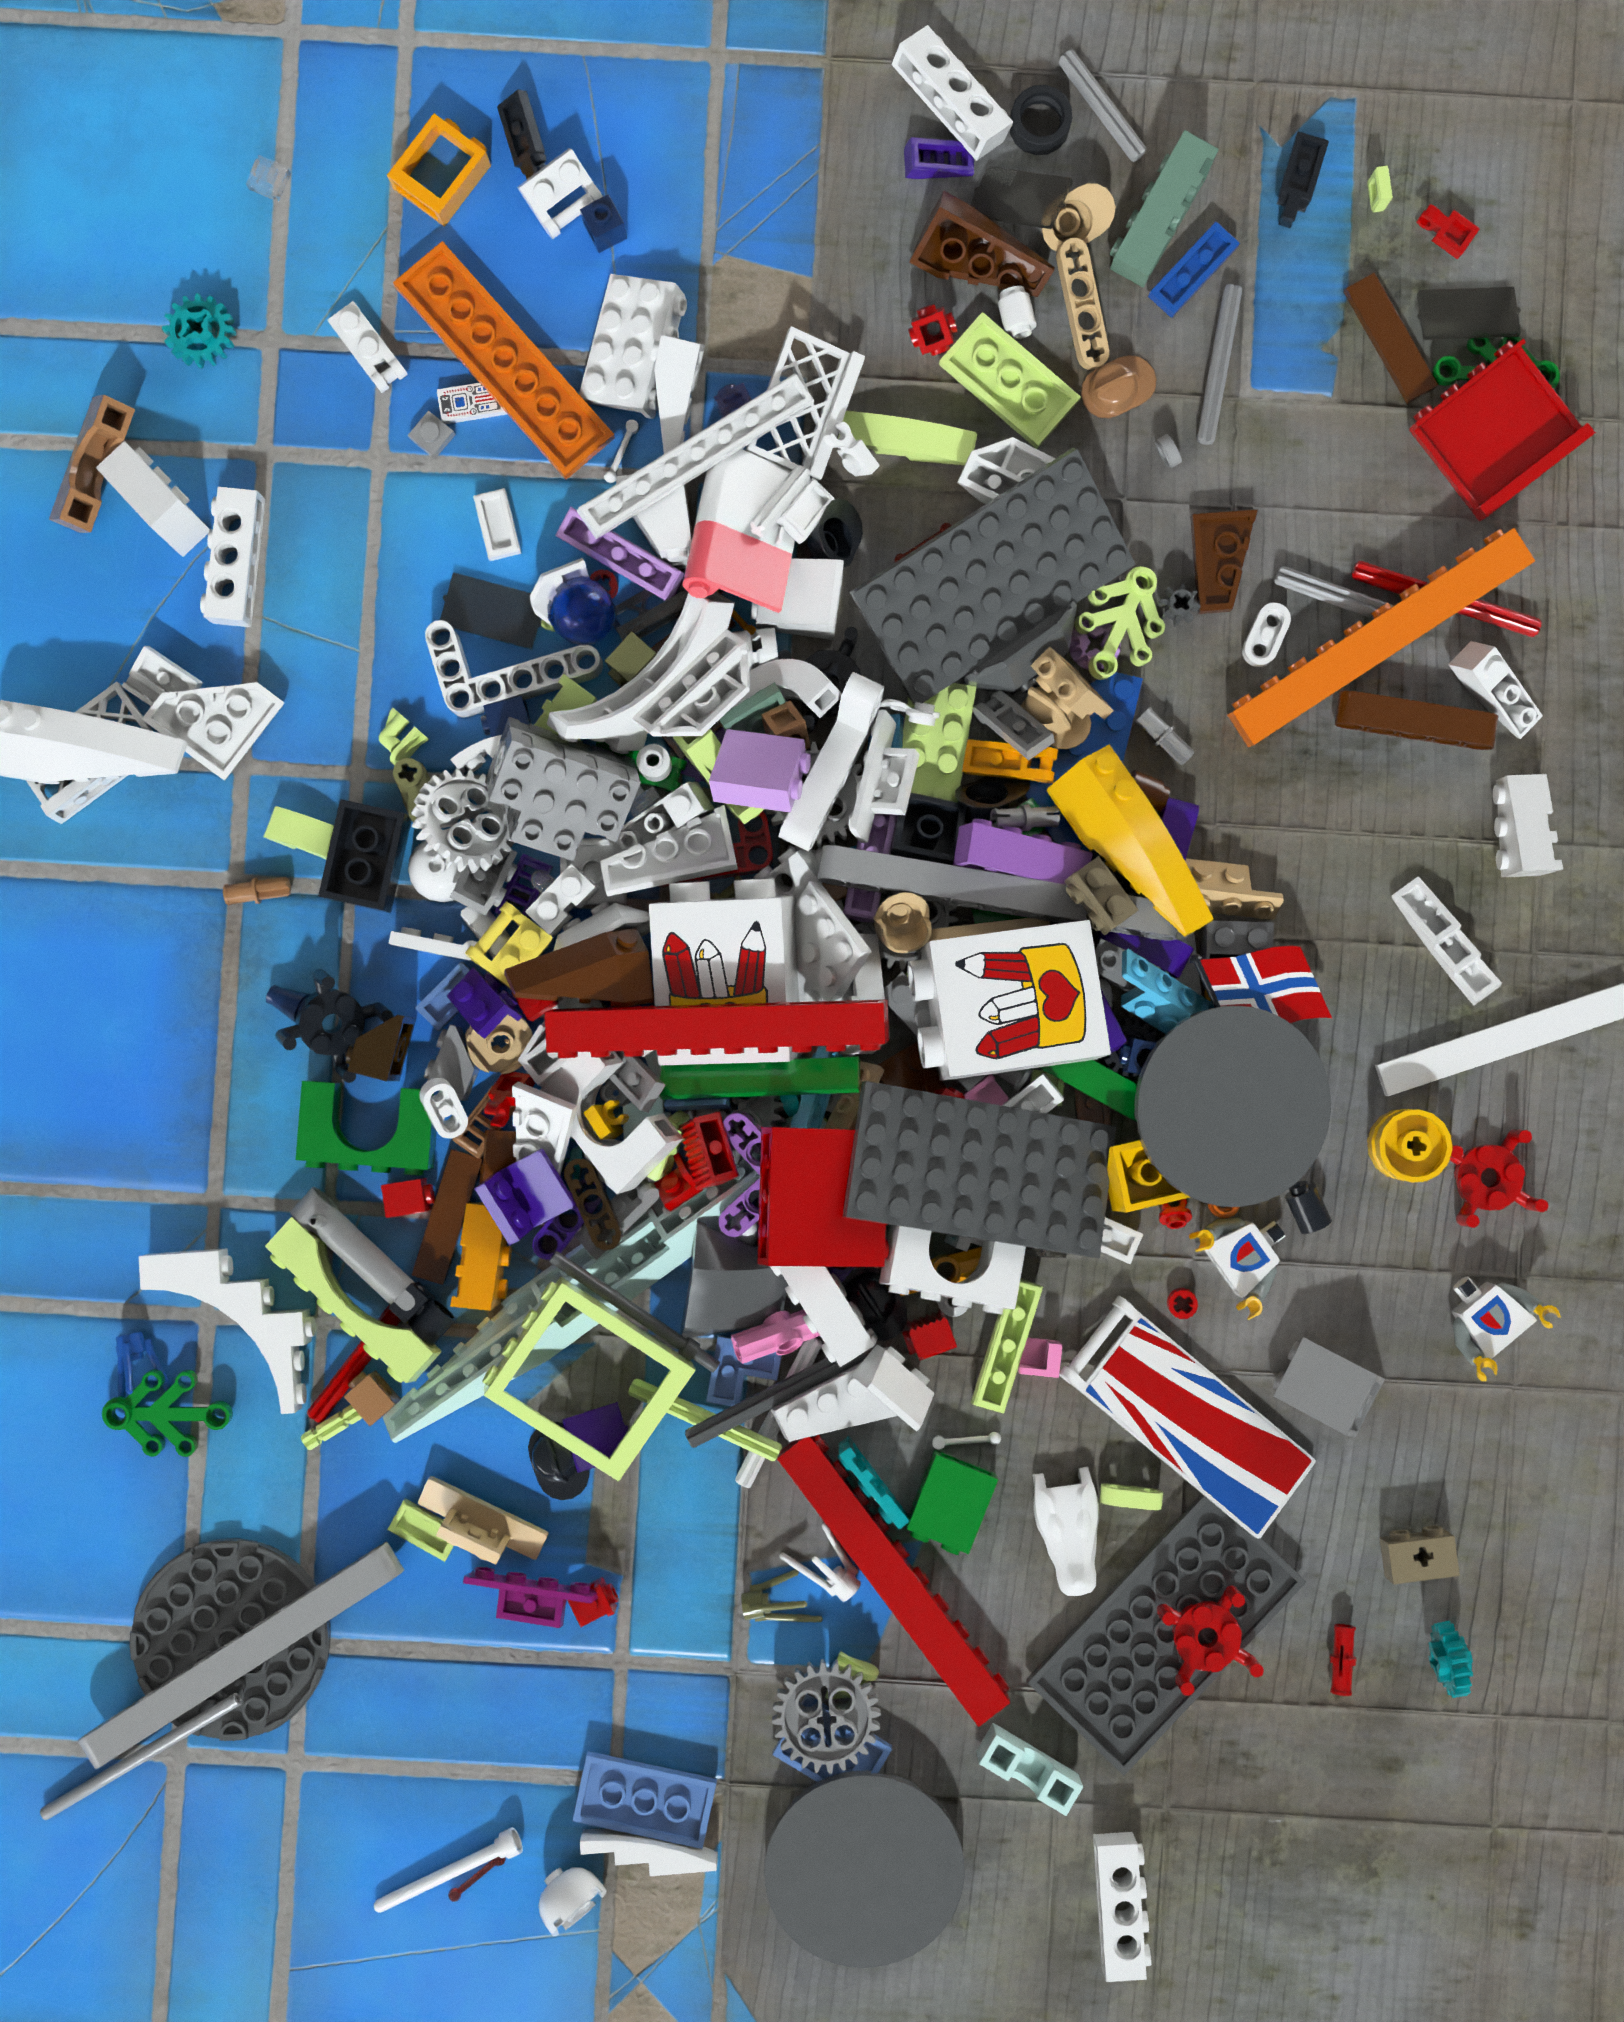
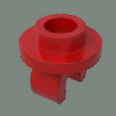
M1187 1199L1178 1200L1179 1206L1172 1207L1168 1203L1160 1204L1162 1212L1159 1213V1222L1167 1225L1170 1229H1179L1186 1226L1187 1222L1192 1219L1191 1210L1186 1208Z

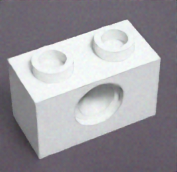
M793 846L778 858L781 862L778 867L772 870L768 865L753 878H775V896L795 895L797 902L809 881H818L820 863L811 850L808 852L801 848L797 851ZM782 873L791 877L793 887L783 883Z

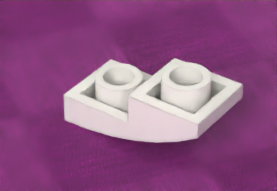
M502 735L479 741L459 752L450 760L463 774L470 769L474 772L485 763V756L489 754L493 759Z

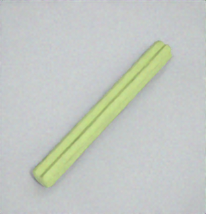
M634 1379L628 1394L642 1402L648 1403L658 1387L641 1379ZM680 1397L676 1398L667 1411L668 1414L692 1425H696L716 1415ZM741 1425L718 1436L770 1461H775L782 1449L780 1443Z

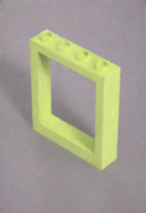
M560 1276L556 1283L551 1281L542 1292L540 1298L544 1301L537 1311L531 1309L521 1324V1327L524 1329L517 1339L512 1337L507 1342L501 1353L505 1357L498 1367L492 1365L482 1380L485 1384L484 1396L619 1481L696 1370L693 1363L678 1354V1352ZM565 1302L670 1369L610 1458L504 1391Z

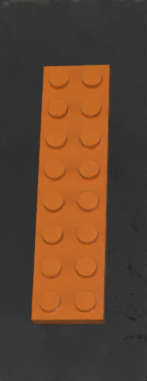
M443 241L393 282L396 290L487 390L565 480L615 439V435Z

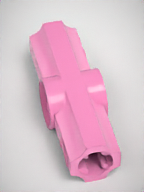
M803 1309L792 1314L788 1311L776 1312L767 1317L763 1324L731 1335V1341L738 1361L744 1364L774 1352L777 1355L790 1354L797 1350L803 1342L816 1338L820 1334L818 1332L813 1334L803 1319V1316L806 1315Z

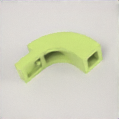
M709 729L703 736H674L673 739L710 787L709 779L721 747V743L713 731ZM723 803L744 824L757 817L764 810L762 808Z

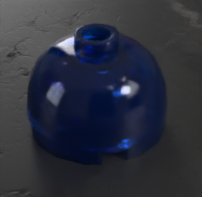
M585 576L570 578L556 588L557 594L552 601L549 600L547 605L548 620L556 633L569 643L576 645L595 644L604 639L611 631L615 621V605L609 592L599 582Z

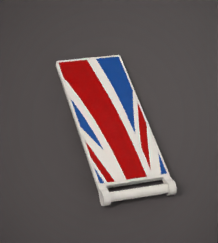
M1118 1296L1112 1303L1113 1309L1069 1366L1064 1365L1059 1375L1253 1537L1261 1538L1314 1466L1316 1460L1138 1312L1130 1302ZM1125 1315L1132 1321L1086 1381H1084L1079 1376V1373L1122 1317Z

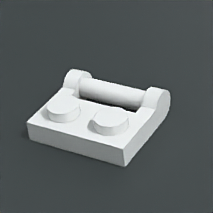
M570 148L517 187L551 239L561 234L560 229L581 214V208L603 197L574 151ZM581 185L586 194L551 219L546 211Z

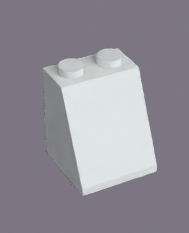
M630 475L616 476V484ZM684 484L632 517L657 557L678 570L686 568L692 542L691 522Z
M791 558L782 610L778 613L752 603L751 619L756 620L757 629L775 627V632L834 640L844 560Z

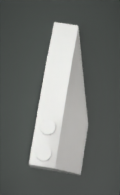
M0 700V776L45 784H61V781L64 780L85 782L90 781V778L98 777L119 779L121 775L135 774L137 777L177 774L187 746L185 740L106 719Z

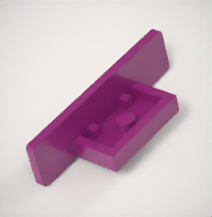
M476 1567L475 1571L466 1574L463 1578L464 1584L499 1589L496 1618L561 1628L564 1624L566 1600L592 1603L598 1599L597 1593L594 1589H590L591 1585L588 1583L572 1582L569 1586L558 1584L559 1580L552 1577H540L537 1581L526 1579L527 1575L520 1572H508L505 1576L494 1574L495 1570L488 1567Z

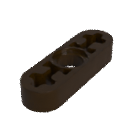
M574 1159L570 1161L565 1167L564 1177L592 1242L601 1250L616 1248L622 1242L623 1229L595 1166L587 1159ZM578 1164L581 1168H587L589 1171L585 1175L587 1185H592L595 1182L597 1187L596 1189L586 1190L581 1195H579L578 1189L584 1188L582 1181L572 1177V1174L576 1172L575 1166ZM596 1194L603 1201V1207L597 1214H591L585 1208V1200L589 1195ZM607 1212L610 1219L603 1220L607 1229H614L616 1232L612 1236L611 1244L607 1240L601 1241L599 1239V1235L603 1233L600 1223L593 1226L591 1219H599L605 1216Z

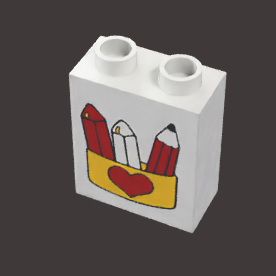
M775 878L734 880L735 898L710 899L709 881L669 883L670 901L649 904L655 1006L800 1002L795 895L775 896ZM778 1047V1052L758 1053V1048H744V1053L724 1054V1048L711 1049V1054L691 1055L690 1049H677V1055L658 1056V1065L790 1062L804 1054V1052L796 1053L792 1052L791 1047Z
M1090 920L929 941L920 949L921 960L908 961V981L913 1001L928 1000L931 1019L930 1027L918 1028L917 1031L921 1063L923 1068L938 1066L940 1081L1095 1060L1111 1054Z

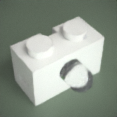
M570 864L556 880L547 871L537 870L531 876V883L541 895L525 912L546 933L555 937L562 929V926L573 918L569 913L574 906L582 908L600 889L573 864Z

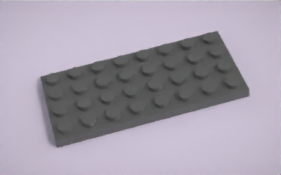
M1072 448L850 591V594L912 704L915 705V702H925L973 671L1071 601H1074L1076 604L1091 594L1092 591H1096L1136 564L1079 450Z
M864 1081L861 1084L843 1217L1090 1258H1100L1109 1189L1107 1164L1110 1146H1114L1116 1126Z
M1201 1494L1026 1679L1027 1683L1124 1776L1227 1667L1225 1666L1219 1672L1195 1669L1190 1678L1194 1686V1693L1190 1696L1183 1695L1175 1682V1676L1184 1660L1178 1654L1174 1644L1173 1625L1167 1626L1163 1623L1157 1614L1158 1605L1167 1604L1181 1612L1185 1607L1191 1604L1202 1603V1601L1218 1603L1225 1589L1230 1585L1235 1586L1244 1596L1245 1603L1242 1607L1232 1605L1229 1611L1237 1620L1242 1631L1240 1648L1244 1649L1305 1585L1306 1581L1262 1538L1253 1537L1207 1497ZM1204 1628L1198 1634V1641L1202 1644H1209L1215 1638V1630L1212 1628Z

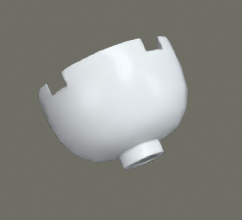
M425 840L416 846L409 858L408 873L410 881L417 892L429 900L443 903L453 901L450 895L461 874L458 871L457 863L453 862L449 868H446V859L444 857L434 861L436 851L432 849L425 852L423 849L428 843Z
M572 1867L564 1872L561 1868H558L544 1880L547 1887L540 1895L538 1905L540 1916L552 1936L559 1935L557 1929L559 1926L562 1925L565 1930L570 1928L596 1905L594 1901L590 1900L597 1893L603 1898L607 1890L592 1872L584 1868Z

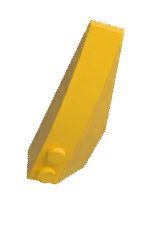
M1110 744L1081 759L1048 787V794L1081 842L1090 851L1094 849L1106 860L1105 864L1113 872L1117 870L1130 882L1129 886L1137 894L1142 893L1154 904L1153 908L1183 936H1187L1213 921L1203 895L1167 828Z
M1140 1140L1110 1146L1107 1173L1109 1177L1108 1193L1112 1211L1127 1213L1190 1198L1170 1185L1155 1166L1151 1164Z

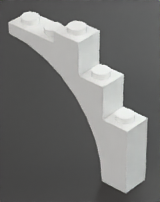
M688 592L681 615L669 638L656 656L635 678L616 692L595 703L573 710L550 712L547 725L558 733L559 738L565 741L577 742L578 739H590L597 742H606L610 745L609 748L612 751L620 754H627L629 751H640L645 745L648 732L634 723L631 718L719 635L728 629L735 603L718 592L705 598L693 597Z
M227 1248L150 1253L139 1256L141 1290H167L192 1296L218 1308L236 1321L255 1341L270 1367L278 1390L281 1414L296 1413L303 1408L302 1404H305L307 1399L306 1385L301 1384L300 1371L304 1370L305 1357L302 1350L299 1351V1346L310 1343L312 1336H315L316 1322L313 1316L310 1317V1309L271 1311L270 1306L274 1305L275 1295L273 1287L269 1286V1278L229 1281V1276L233 1273V1260L231 1256H228Z

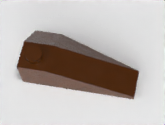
M944 190L932 210L909 260V263L937 278L948 280L949 277L967 280L968 284L972 285L983 283L998 286L1000 290L1013 286H1023L1025 292L1034 297L1039 296L1055 269L1054 266L973 206Z
M637 928L604 932L506 968L504 971L513 995L517 998L556 1001L560 997L579 998V1003L590 1004L591 999L610 1001V1006L627 1007L654 1002L649 953Z

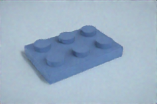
M806 1694L801 1704L805 1707H811L818 1700ZM822 1703L825 1744L830 1746L832 1741L829 1706ZM842 1725L835 1731L836 1735L840 1738H848L854 1732L847 1725ZM807 1728L802 1733L804 1739L808 1741L816 1740L820 1735L819 1731L815 1728ZM875 1735V1743L865 1742L869 1752L868 1755H864L859 1751L856 1753L858 1757L857 1765L850 1759L845 1760L846 1770L843 1771L838 1763L833 1764L832 1774H829L826 1764L821 1765L818 1773H815L813 1762H809L804 1769L801 1768V1756L791 1761L790 1753L792 1748L781 1750V1743L785 1737L779 1739L772 1755L818 1782L827 1777L850 1771L869 1770L871 1773H878L892 1751V1745Z

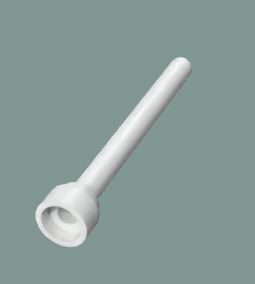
M511 1827L499 1833L498 1838L494 1840V1844L377 1899L374 1902L375 1911L379 1913L386 1911L498 1856L510 1859L521 1854L523 1846L518 1832L515 1828Z

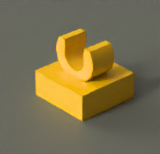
M610 1100L604 1105H592L583 1112L600 1140L616 1139L624 1132L621 1125L629 1120L628 1114H621L618 1118L613 1114L614 1108L620 1104L619 1100Z

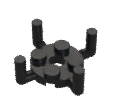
M848 627L845 630L844 640L838 651L818 650L805 660V662L818 668L825 676H834L838 680V689L841 693H843L845 685L853 672L861 675L860 669L850 658L858 636V631L854 627ZM786 649L781 650L778 654V660L792 659L791 652ZM840 700L822 717L838 715ZM803 702L804 706L809 710L803 719L806 722L807 732L810 734L813 732L819 717Z
M317 969L313 973L316 992L305 1000L306 1003L298 1011L296 1025L279 1029L275 1037L286 1050H293L297 1045L295 1039L301 1038L316 1054L332 1056L336 1073L345 1082L351 1083L356 1079V1073L348 1071L349 1066L346 1063L344 1052L348 1051L350 1044H355L356 1038L363 1035L365 1019L377 1016L381 1021L386 1022L393 1018L394 1015L380 1002L361 1007L349 994L332 989L335 985L334 979L323 969ZM327 1015H338L339 1021L335 1028L331 1030L323 1029L322 1022Z

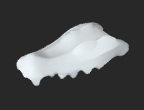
M1089 1467L1078 1468L1080 1484L1046 1488V1480L1043 1473L1033 1474L1035 1521L1045 1541L1048 1554L1055 1566L1059 1588L1068 1596H1081L1090 1593L1096 1587L1095 1555L1099 1523V1503Z

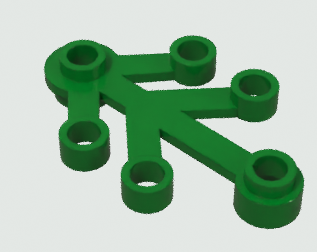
M1475 332L1468 339L1467 349L1469 352L1481 354L1489 364L1497 359L1494 356L1497 349L1490 343L1489 336L1485 332ZM1509 333L1500 341L1499 349L1506 344V340H1511L1514 344H1517L1522 339L1516 333ZM1476 338L1480 339L1483 347H1477L1473 340ZM1523 345L1522 349L1554 389L1560 379L1557 365L1547 360L1538 361ZM1444 356L1434 365L1432 375L1437 384L1448 386L1454 383L1455 380L1469 381L1470 379L1467 377V374L1477 366H1461L1455 357ZM1440 369H1446L1449 372V377H1443L1440 374Z
M157 1369L148 1371L132 1394H129L126 1398L114 1397L104 1405L102 1409L104 1423L113 1430L125 1429L142 1446L143 1452L151 1457L157 1456L163 1451L165 1440L158 1434L150 1435L138 1421H150L175 1446L176 1452L180 1456L188 1457L197 1450L198 1440L193 1435H184L171 1421H204L208 1428L220 1430L231 1421L233 1416L231 1406L224 1401H215L208 1407H169L184 1392L190 1391L196 1386L198 1377L192 1370H184L179 1373L175 1378V1383L150 1407L137 1405L150 1391H156L164 1384V1374ZM150 1375L155 1376L158 1379V1385L150 1384L148 1377ZM182 1376L190 1377V1386L182 1383ZM116 1408H122L125 1411V1417H118L115 1412ZM215 1409H222L225 1417L218 1418L215 1415ZM149 1441L157 1442L158 1450H152L149 1447ZM182 1441L190 1442L192 1449L185 1450L182 1447Z

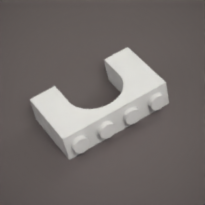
M611 1051V1056L599 1058L591 1057L590 1052H578V1057L569 1058L540 1091L578 1105L570 1137L583 1150L585 1158L604 1177V1182L610 1189L614 1190L616 1194L633 1190L684 1138L666 1115L662 1113L646 1117L622 1142L615 1139L600 1140L583 1112L592 1105H595L600 1087L624 1062L615 1051Z
M889 1225L887 1235L889 1254L887 1259H885V1267L881 1268L879 1279L880 1284L890 1285L889 1292L909 1295V1290L921 1292L920 1298L940 1302L941 1296L952 1298L951 1305L971 1308L972 1303L982 1304L983 1311L1002 1315L1003 1309L1015 1310L1026 1247L983 1240L980 1260L974 1272L965 1280L952 1283L941 1277L931 1263L929 1243L932 1231Z

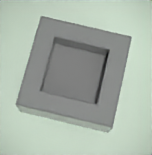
M429 410L408 434L410 440L433 459L437 458L455 436L454 431Z

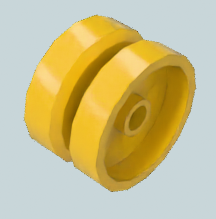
M1420 1109L1391 1110L1380 1116L1371 1127L1367 1139L1368 1155L1380 1172L1387 1177L1412 1183L1428 1181L1438 1176L1448 1165L1452 1153L1451 1135L1445 1123L1433 1113ZM1408 1141L1411 1142L1410 1149L1407 1148Z

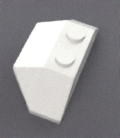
M1012 437L972 451L957 483L980 502L987 504L1055 460V458Z
M726 629L631 719L652 736H703L750 691L749 645L745 640Z
M608 902L602 903L591 910L593 916L582 922L580 918H576L562 926L564 932L557 935L553 951L610 931L637 928L642 937L650 933L649 912L618 903L609 905Z

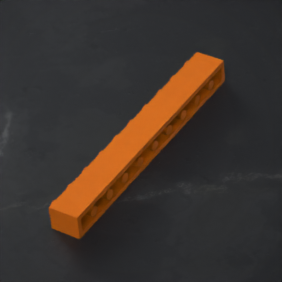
M1501 528L1483 539L1486 546L1475 552L1473 547L1469 548L1455 558L1458 564L1447 570L1445 565L1427 576L1430 582L1420 589L1417 584L1411 586L1399 594L1402 601L1391 607L1389 602L1385 603L1371 613L1374 619L1365 625L1361 621L1356 622L1343 631L1346 636L1344 639L1336 644L1333 639H1330L1315 649L1318 654L1315 658L1308 662L1305 657L1301 658L1288 667L1289 675L1281 680L1276 675L1260 685L1263 692L1253 698L1248 693L1234 702L1232 706L1235 710L1227 715L1246 745L1251 747L1534 563V557L1516 529L1513 528L1506 533H1503Z

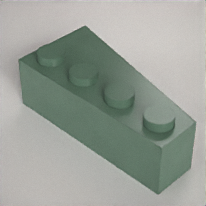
M1184 130L1171 155L1167 153L1157 171L1160 173L1155 183L1151 181L1142 196V200L1145 201L1140 211L1135 209L1126 224V228L1129 229L1124 239L1119 237L1109 254L1114 257L1110 270L1144 288L1205 182L1219 151L1218 148Z

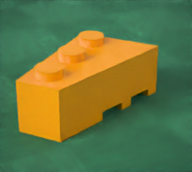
M469 1202L466 1204L460 1241L462 1246L460 1265H457L455 1276L459 1277L457 1297L452 1296L450 1307L491 1311L501 1303V1299H506L508 1280L503 1279L504 1266L510 1265L512 1248L507 1246L506 1239L482 1202Z

